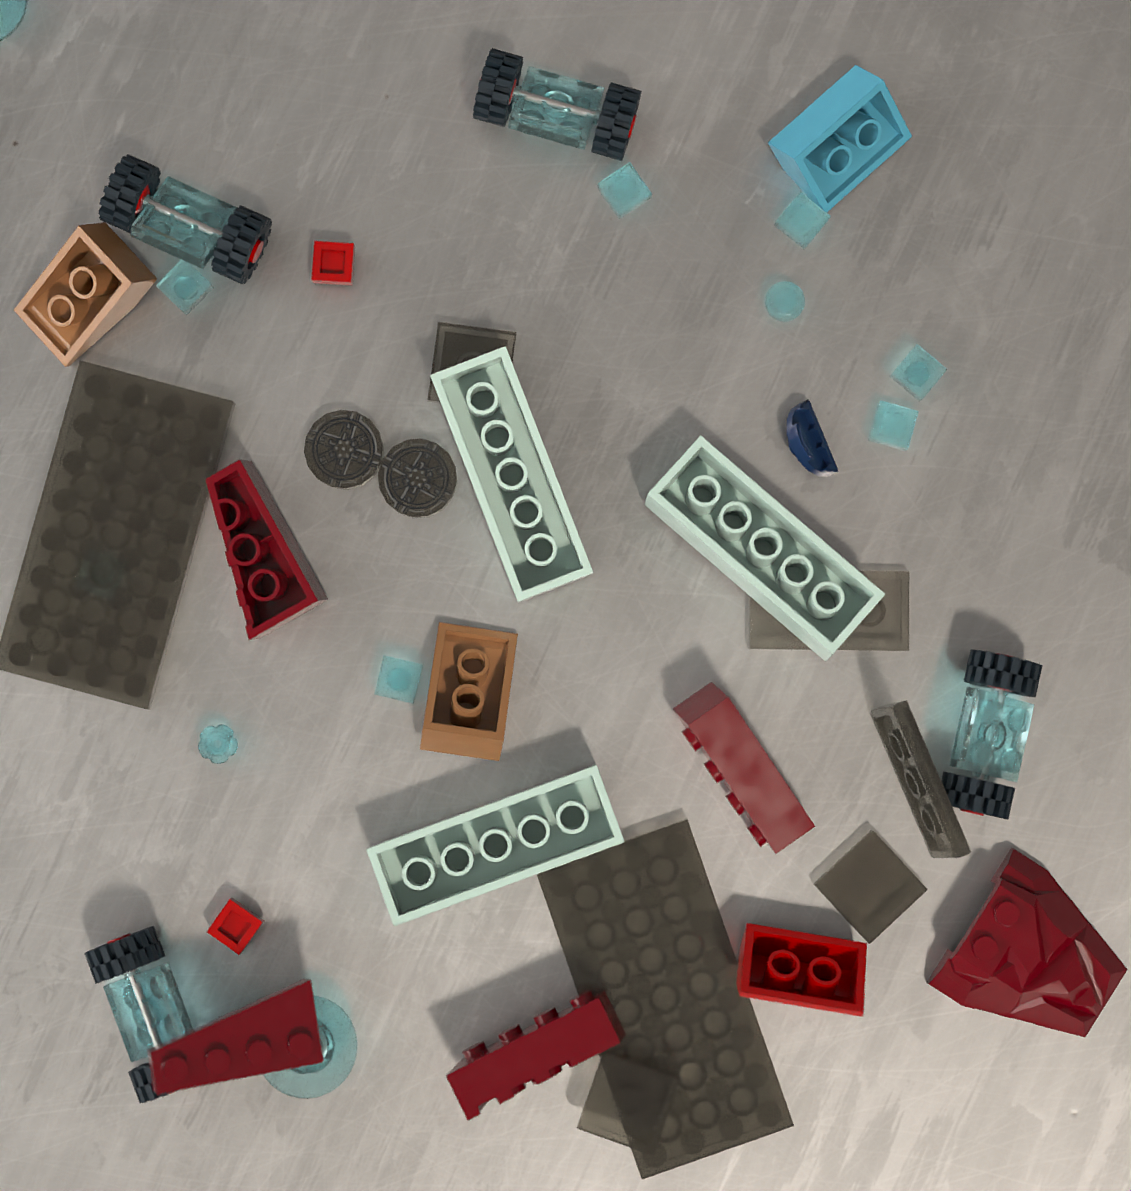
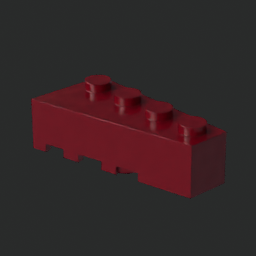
M239 459L205 479L218 528L223 535L226 547L225 555L228 565L233 572L237 587L236 595L239 606L243 609L247 624L245 628L249 640L261 639L328 600L252 461Z
M710 682L673 708L686 728L682 731V734L695 752L701 749L708 759L703 765L717 784L723 781L729 789L730 793L725 797L739 816L745 812L752 822V825L747 827L760 848L767 844L777 854L815 827L734 704L715 684Z
M302 979L284 989L264 996L253 1003L231 1011L209 1023L148 1049L153 1092L158 1095L324 1063L311 979Z
M591 990L585 991L570 999L571 1007L557 1012L556 1008L552 1007L533 1017L535 1024L523 1030L519 1024L514 1025L498 1034L500 1041L487 1047L484 1041H481L462 1051L464 1058L446 1077L467 1121L480 1115V1111L489 1100L495 1098L499 1104H502L526 1088L525 1083L532 1081L533 1085H539L563 1070L561 1066L568 1063L569 1068L574 1067L621 1043L626 1033L605 990L596 995H593Z

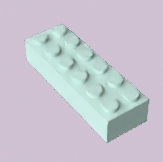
M506 346L431 374L430 377L518 603L592 575L593 570Z
M701 435L647 494L644 504L825 662L885 595L883 591Z
M595 764L375 844L366 850L393 926H397L624 843V839L598 767Z

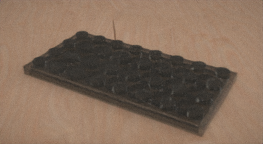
M79 361L1 636L0 670L143 709H151L210 498L205 479L217 472L236 404L234 401L93 363Z
M688 819L624 840V843L537 874L578 995L588 990H591L593 995H596L605 990L626 1033L621 1043L599 1054L642 1180L794 1126L751 1000L738 994L736 986L738 963Z

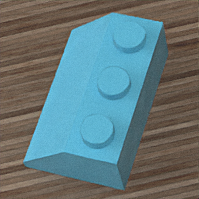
M855 65L772 138L768 144L786 174L817 208L826 214L906 143L912 135L884 80Z

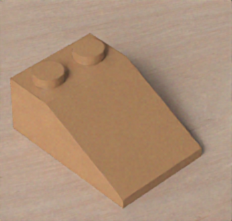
M106 222L79 225L15 307L14 311L65 367H68L139 303L157 278Z
M439 622L420 750L495 761L500 760L518 634Z

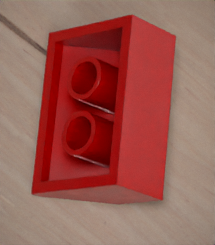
M747 923L739 948L736 977L738 994L741 997L862 1017L865 999L867 943Z

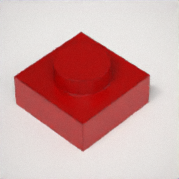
M314 241L312 282L353 286L354 243Z
M230 898L207 930V933L240 955L265 920L234 898Z

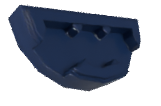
M809 399L799 403L790 410L787 417L789 449L809 472L818 477H829L839 472Z

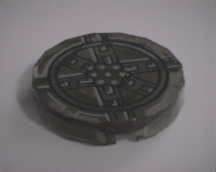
M338 410L325 414L312 425L306 436L304 454L309 469L319 481L332 488L349 490L363 486L375 477L382 463L384 445L379 430L370 419L355 411Z
M425 439L405 440L392 447L382 459L378 472L379 489L386 503L398 513L411 518L430 517L442 511L453 498L458 484L456 466L449 453L437 443Z

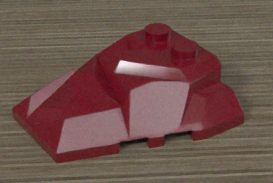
M1011 848L990 881L996 886L955 951L952 952L947 949L926 983L961 1006L1086 1037L1128 969L1083 916L1048 870L1014 848Z

